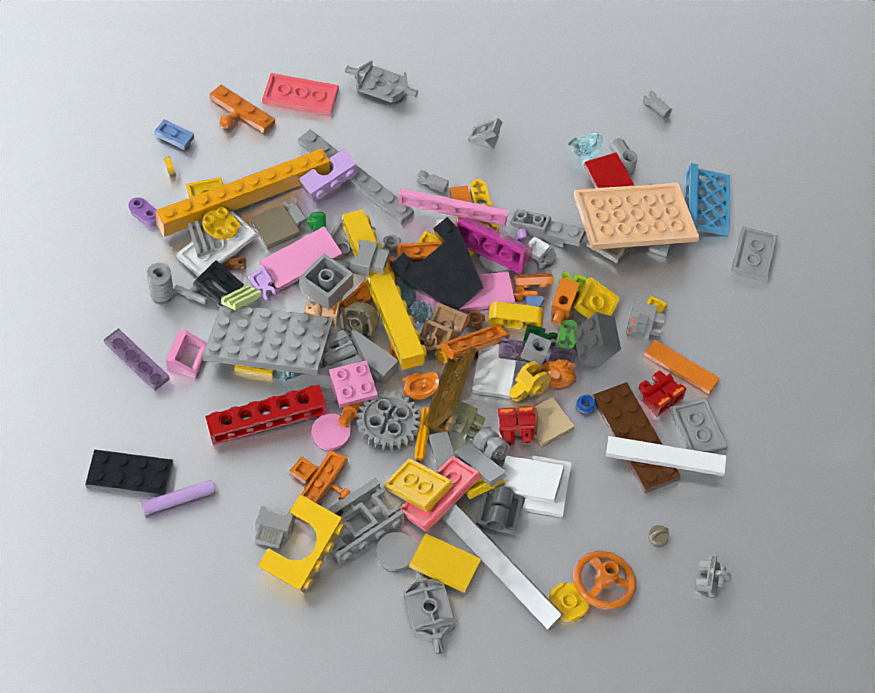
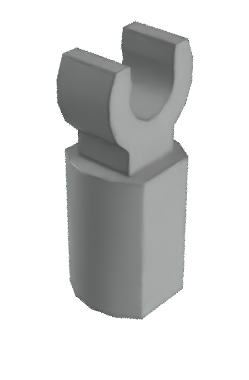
M650 91V98L646 95L643 96V102L646 105H651V108L664 119L671 114L672 108L660 98H657L655 92Z
M420 170L417 175L419 177L417 180L419 184H427L428 187L445 193L449 186V180L434 174L429 175L424 170Z
M292 197V204H287L284 200L283 205L289 211L288 213L298 228L306 226V217L300 207L297 206L296 198Z

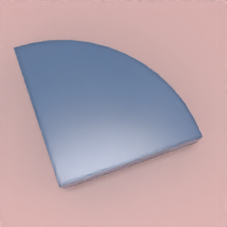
M540 295L526 296V303L530 306L541 307L545 300Z

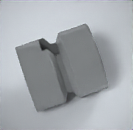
M491 427L481 429L473 439V445L495 463L502 461L509 453L510 445L502 437H499L498 433Z

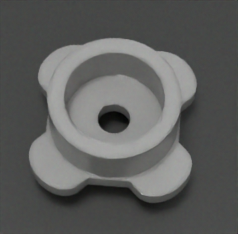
M396 235L384 237L383 242L385 245L383 249L397 253V244L401 243V238Z

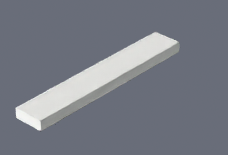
M608 436L606 457L720 476L725 474L726 455Z

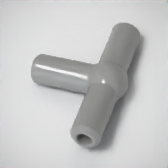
M179 285L174 286V292L186 296L187 299L195 300L202 304L208 303L207 297L198 294L199 287L196 288L193 285L189 290Z

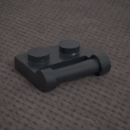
M217 260L193 282V285L196 288L199 287L212 298L219 308L223 306L221 304L222 297L204 282L206 279L223 292L225 296L244 286L239 279Z

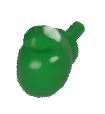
M313 212L307 217V225L313 232L322 227L326 228L325 213Z

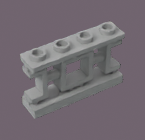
M376 477L327 509L345 520L344 531L335 538L336 546L331 551L338 564L350 561L356 553L365 551L372 542L380 540L393 528L398 529L404 522L405 513L403 510H400L398 506L388 510L380 499L385 497V490L380 487V482ZM369 499H371V501L375 505V507L370 510H368L363 504ZM361 512L370 524L356 532L347 521ZM382 513L387 520L378 525L375 516ZM310 525V530L316 535L314 528ZM348 534L354 542L345 547V543L341 538Z

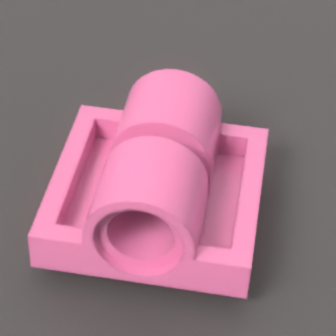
M367 360L329 369L334 397L338 401L339 407L377 398L378 394Z

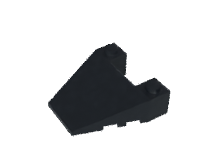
M446 217L433 228L436 237L442 242L437 249L417 265L403 253L390 266L404 285L415 289L424 296L426 295L435 302L459 310L484 288L460 230Z

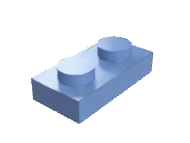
M165 119L154 130L155 136L183 150L194 139V133Z

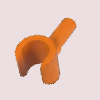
M518 286L516 293H514V299L522 301L525 296H539V291H527L522 286Z
M332 483L331 488L340 494L339 500L351 494L349 489H342Z

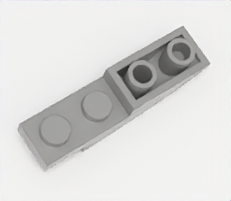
M516 209L510 221V224L518 230L526 229L527 235L563 248L565 244L580 247L586 235L585 228L551 221V216Z

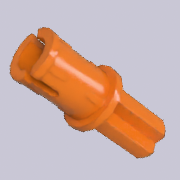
M363 402L344 407L343 413L338 419L340 427H348L350 422L357 417L359 407L363 406Z

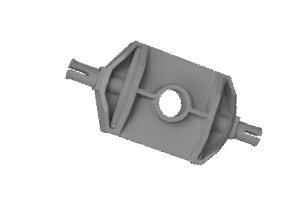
M372 60L360 66L359 69L348 65L345 69V73L354 75L357 91L395 103L407 94L415 98L418 95V90L407 86L406 72L402 76L373 66ZM378 84H384V85H386V86L379 87V86H377V85H378Z
M414 570L417 578L416 582L404 591L414 637L433 642L436 654H439V651L443 653L444 648L441 640L455 629V622L445 585L436 579H427L424 574ZM431 603L435 606V609L427 611L424 609V605Z

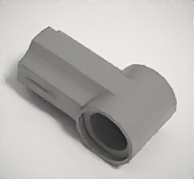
M621 138L615 139L610 143V150L612 153L617 152L628 174L634 173L637 154L629 149L624 140Z

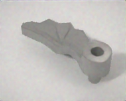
M551 247L544 258L539 259L537 263L539 270L544 268L546 264H552L555 261L556 253L553 247Z

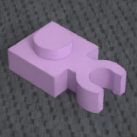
M265 266L260 267L248 276L256 290L263 291L262 296L265 300H271L269 297L271 291L274 295L279 294L278 290L271 286L275 281Z

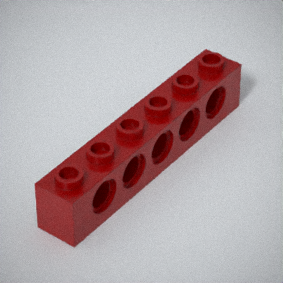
M311 385L302 390L289 391L286 394L271 396L261 401H252L247 405L234 406L221 412H212L210 415H206L205 418L212 444L216 445L327 414V408L320 385Z

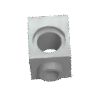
M530 333L520 357L530 362L536 361L538 365L542 366L544 359L549 360L552 349H549L552 341Z

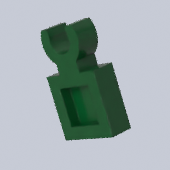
M527 325L523 344H526L530 333L547 340H557L558 334L555 332L547 334L545 333V328ZM551 342L549 348L554 349L556 347V342Z

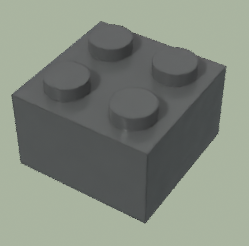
M596 312L574 331L580 364L599 368L621 350L616 321L613 316Z

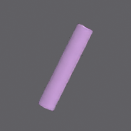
M208 480L143 501L141 505L146 516L213 494L215 489L212 480Z

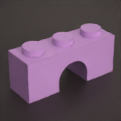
M345 149L329 158L333 167L330 174L320 175L315 169H312L299 178L302 187L314 202L324 198L328 192L339 188L343 182L354 178L359 173L356 163Z

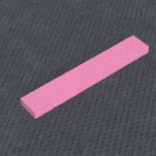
M401 188L399 192V205L462 218L468 217L472 220L506 226L509 210Z

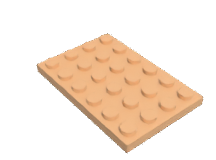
M679 183L574 190L573 196L592 250L698 242L699 235Z

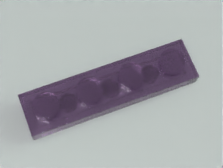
M119 328L104 339V343L154 391L170 380L169 375Z
M507 338L500 339L498 358L530 362L520 357L526 344L525 341ZM550 346L549 349H552L549 360L544 359L543 362L563 359L575 363L576 350Z

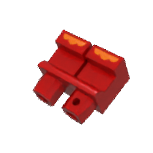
M660 370L652 376L654 385L644 380L638 387V390L643 395L642 402L656 417L684 399L687 389L682 384L678 385L671 373L666 376Z
M535 406L517 407V410L515 407L498 408L499 432L502 438L510 446L515 444V436H522L523 444H533L534 435H537L538 412Z

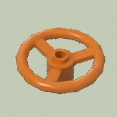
M598 550L587 553L578 560L573 570V583L578 594L588 604L598 609L613 610L621 608L632 600L636 591V576L631 566L622 557L612 552ZM600 559H607L610 561L602 563ZM591 562L597 572L595 575L596 584L588 593L581 581V572L584 566ZM618 565L624 570L628 579L619 577L620 570ZM613 585L627 588L625 595L619 600L609 602L596 598L602 589H610Z

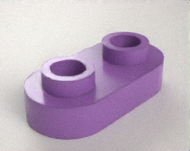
M140 197L130 200L128 204L129 212L136 219L148 227L157 225L156 208Z

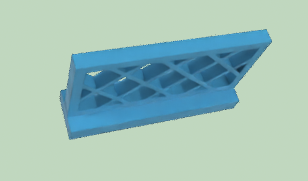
M691 163L685 173V202L696 230L728 236L730 226V175L698 169V164ZM699 175L705 176L708 181L704 183L699 178ZM716 180H725V185L721 187ZM712 183L717 190L712 192L707 185ZM702 188L708 194L705 197L699 193V190ZM720 192L725 199L721 201L715 194ZM712 198L717 204L711 206L707 199ZM703 203L708 210L703 212L698 205ZM720 207L724 214L720 215L715 209ZM711 212L716 219L711 221L706 214ZM702 217L707 222V225L698 224V219ZM720 221L724 229L718 228L715 223Z

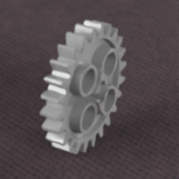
M384 391V396L377 392V398L371 399L369 402L363 401V406L359 407L360 413H357L358 432L363 433L362 439L368 438V445L374 442L375 448L382 445V450H385L386 446H389L390 450L393 451V446L396 445L398 449H401V443L407 446L408 439L413 441L414 435H418V428L420 426L419 409L414 408V402L409 403V397L402 399V393L395 396L394 391H392L391 395ZM395 407V410L392 413V419H390L391 411ZM385 422H387L386 430H385L384 434H381V433L383 432V430L385 429Z

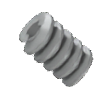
M164 263L152 264L147 270L150 297L155 302H166L174 293L171 270Z

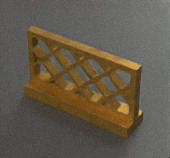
M471 347L455 363L450 360L446 362L439 380L438 389L434 393L423 425L438 433L444 430L448 417L455 411L477 349Z

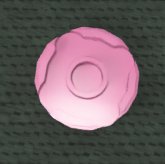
M325 414L313 423L311 436L319 448L326 451H335L347 445L350 439L351 428L350 425L346 428L339 426L338 419L340 415Z

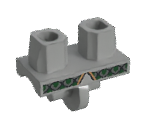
M710 555V560H699V572L707 574V578L697 577L696 588L698 591L708 592L709 597H716L717 583L719 587H723L724 582L731 580V574L726 572L725 566H720V563L717 562V555Z

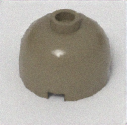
M354 302L342 311L340 323L344 331L347 329L351 333L355 329L366 338H369L378 328L379 317L376 310L370 304Z

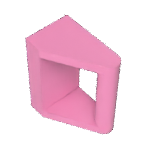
M179 329L166 358L167 370L195 378L203 362V353L207 342L186 330ZM187 344L200 348L192 368L179 362Z

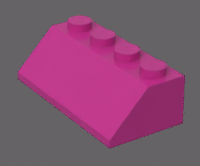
M468 217L458 220L457 228L460 230L468 250L522 274L531 260L532 247L513 239L511 236L504 235L494 228H489L477 220H472Z

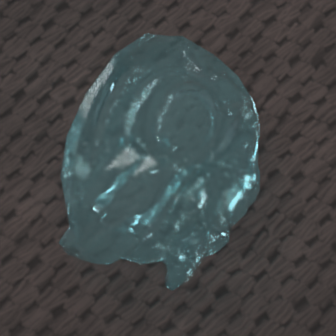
M593 132L579 139L575 137L568 145L573 146L574 153L578 156H592L600 150L603 139L599 132Z

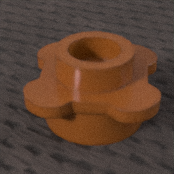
M479 311L468 312L467 315L471 316L466 327H472L476 330L482 329V322L485 321V316Z

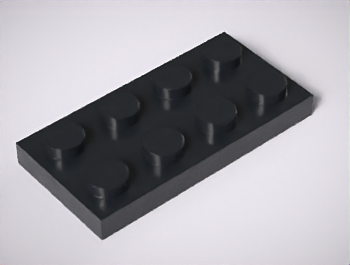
M94 449L85 486L90 489L158 497L167 494L174 463L172 459Z

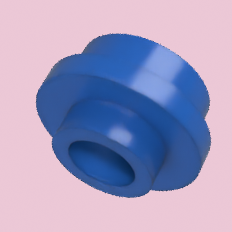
M583 395L578 398L576 406L580 412L589 414L595 410L596 402L592 396Z

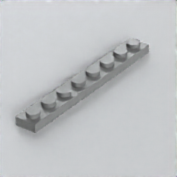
M311 129L298 138V144L309 153L322 148L329 159L339 152ZM357 166L359 173L354 178L346 180V182L401 225L414 214V209L399 205V198L360 167Z

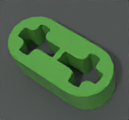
M565 320L560 328L557 349L564 355L571 354L575 347L574 331L578 328V325L572 320ZM567 327L571 328L570 334H566ZM565 340L569 341L568 347H564Z

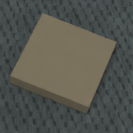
M284 205L250 219L251 224L267 249L300 235V230Z

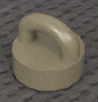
M661 525L653 526L649 531V541L655 546L665 545L669 539V529Z

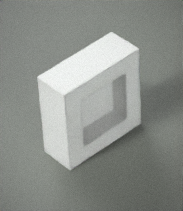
M536 237L528 244L533 248L532 258L537 261L543 258L550 248V245Z

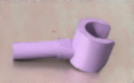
M519 229L517 236L513 239L525 243L527 241L526 229Z

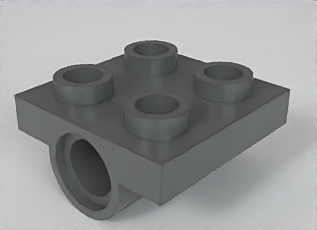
M497 486L494 490L491 489L483 493L476 521L477 525L481 528L515 535L524 496L515 495L511 488L505 486Z

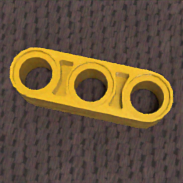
M492 302L489 307L488 323L492 326L499 324L503 328L526 330L527 325L542 328L544 310L537 306Z

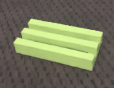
M246 285L222 297L221 304L237 310L259 299L262 291H256L254 287L250 289V286Z

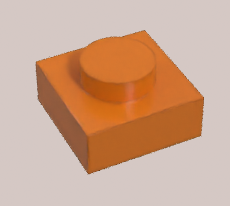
M301 456L289 470V473L306 485L318 467Z

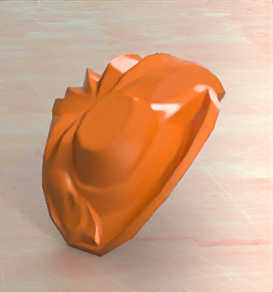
M558 359L557 361L543 363L540 366V373L546 372L552 379L549 386L563 388L572 382H576L577 377L573 367L577 365L568 360Z
M415 372L401 380L405 382L404 396L407 395L417 400L433 395L439 386L438 374L435 372L423 374Z

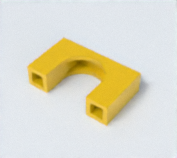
M299 495L290 513L314 528L317 541L313 552L302 560H289L268 548L258 567L304 593L305 590H309L312 586L313 576L316 571L319 572L323 567V559L326 554L333 550L335 538L344 531L345 520L308 498Z

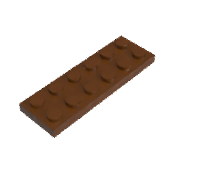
M627 382L592 395L596 402V407L613 437L663 445ZM626 460L644 493L680 480L681 476L676 468Z

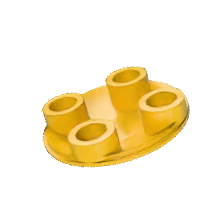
M224 207L207 212L202 219L204 230L210 236L220 240L233 238L238 233L240 223Z

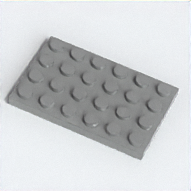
M223 305L220 306L206 344L203 361L318 375L333 326V318L248 306L233 310Z

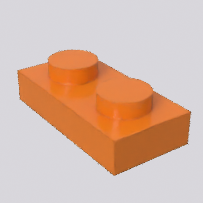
M552 273L514 274V282L523 288H529L530 285L548 287L549 284H554V276Z

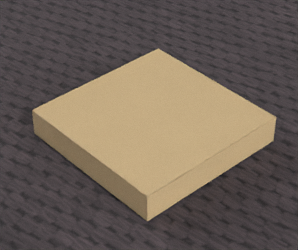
M553 397L535 406L538 412L537 435H534V438L541 447L574 430L575 426Z

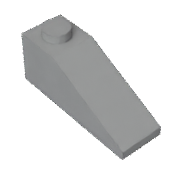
M353 329L351 331L353 346L362 361L367 360L373 381L379 382L384 386L398 371V360Z

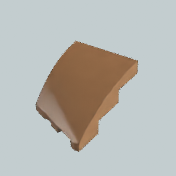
M437 302L431 319L426 318L420 333V344H424L426 351L440 349L441 343L458 338L462 334L471 316Z

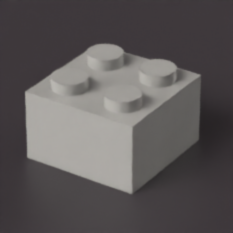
M324 253L299 277L300 291L327 310H330L353 287V273Z

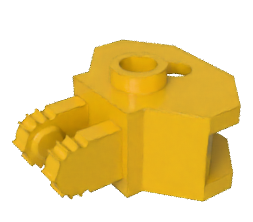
M536 361L527 363L518 373L515 379L518 383L509 392L513 401L518 403L528 395L532 398L548 388L552 379L546 372L540 373L541 367Z

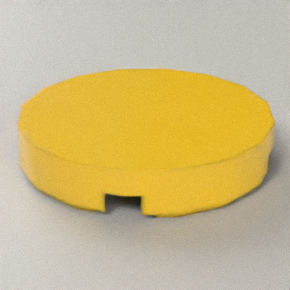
M560 583L550 592L549 600L564 614L559 619L560 621L567 623L577 622L584 618L588 612L589 604L578 594L574 583Z

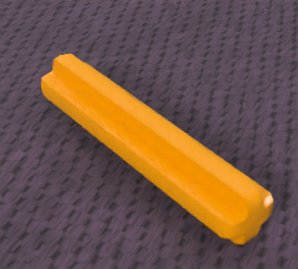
M423 407L421 410L420 426L414 459L417 461L425 460L429 428L423 425L429 410L426 407Z

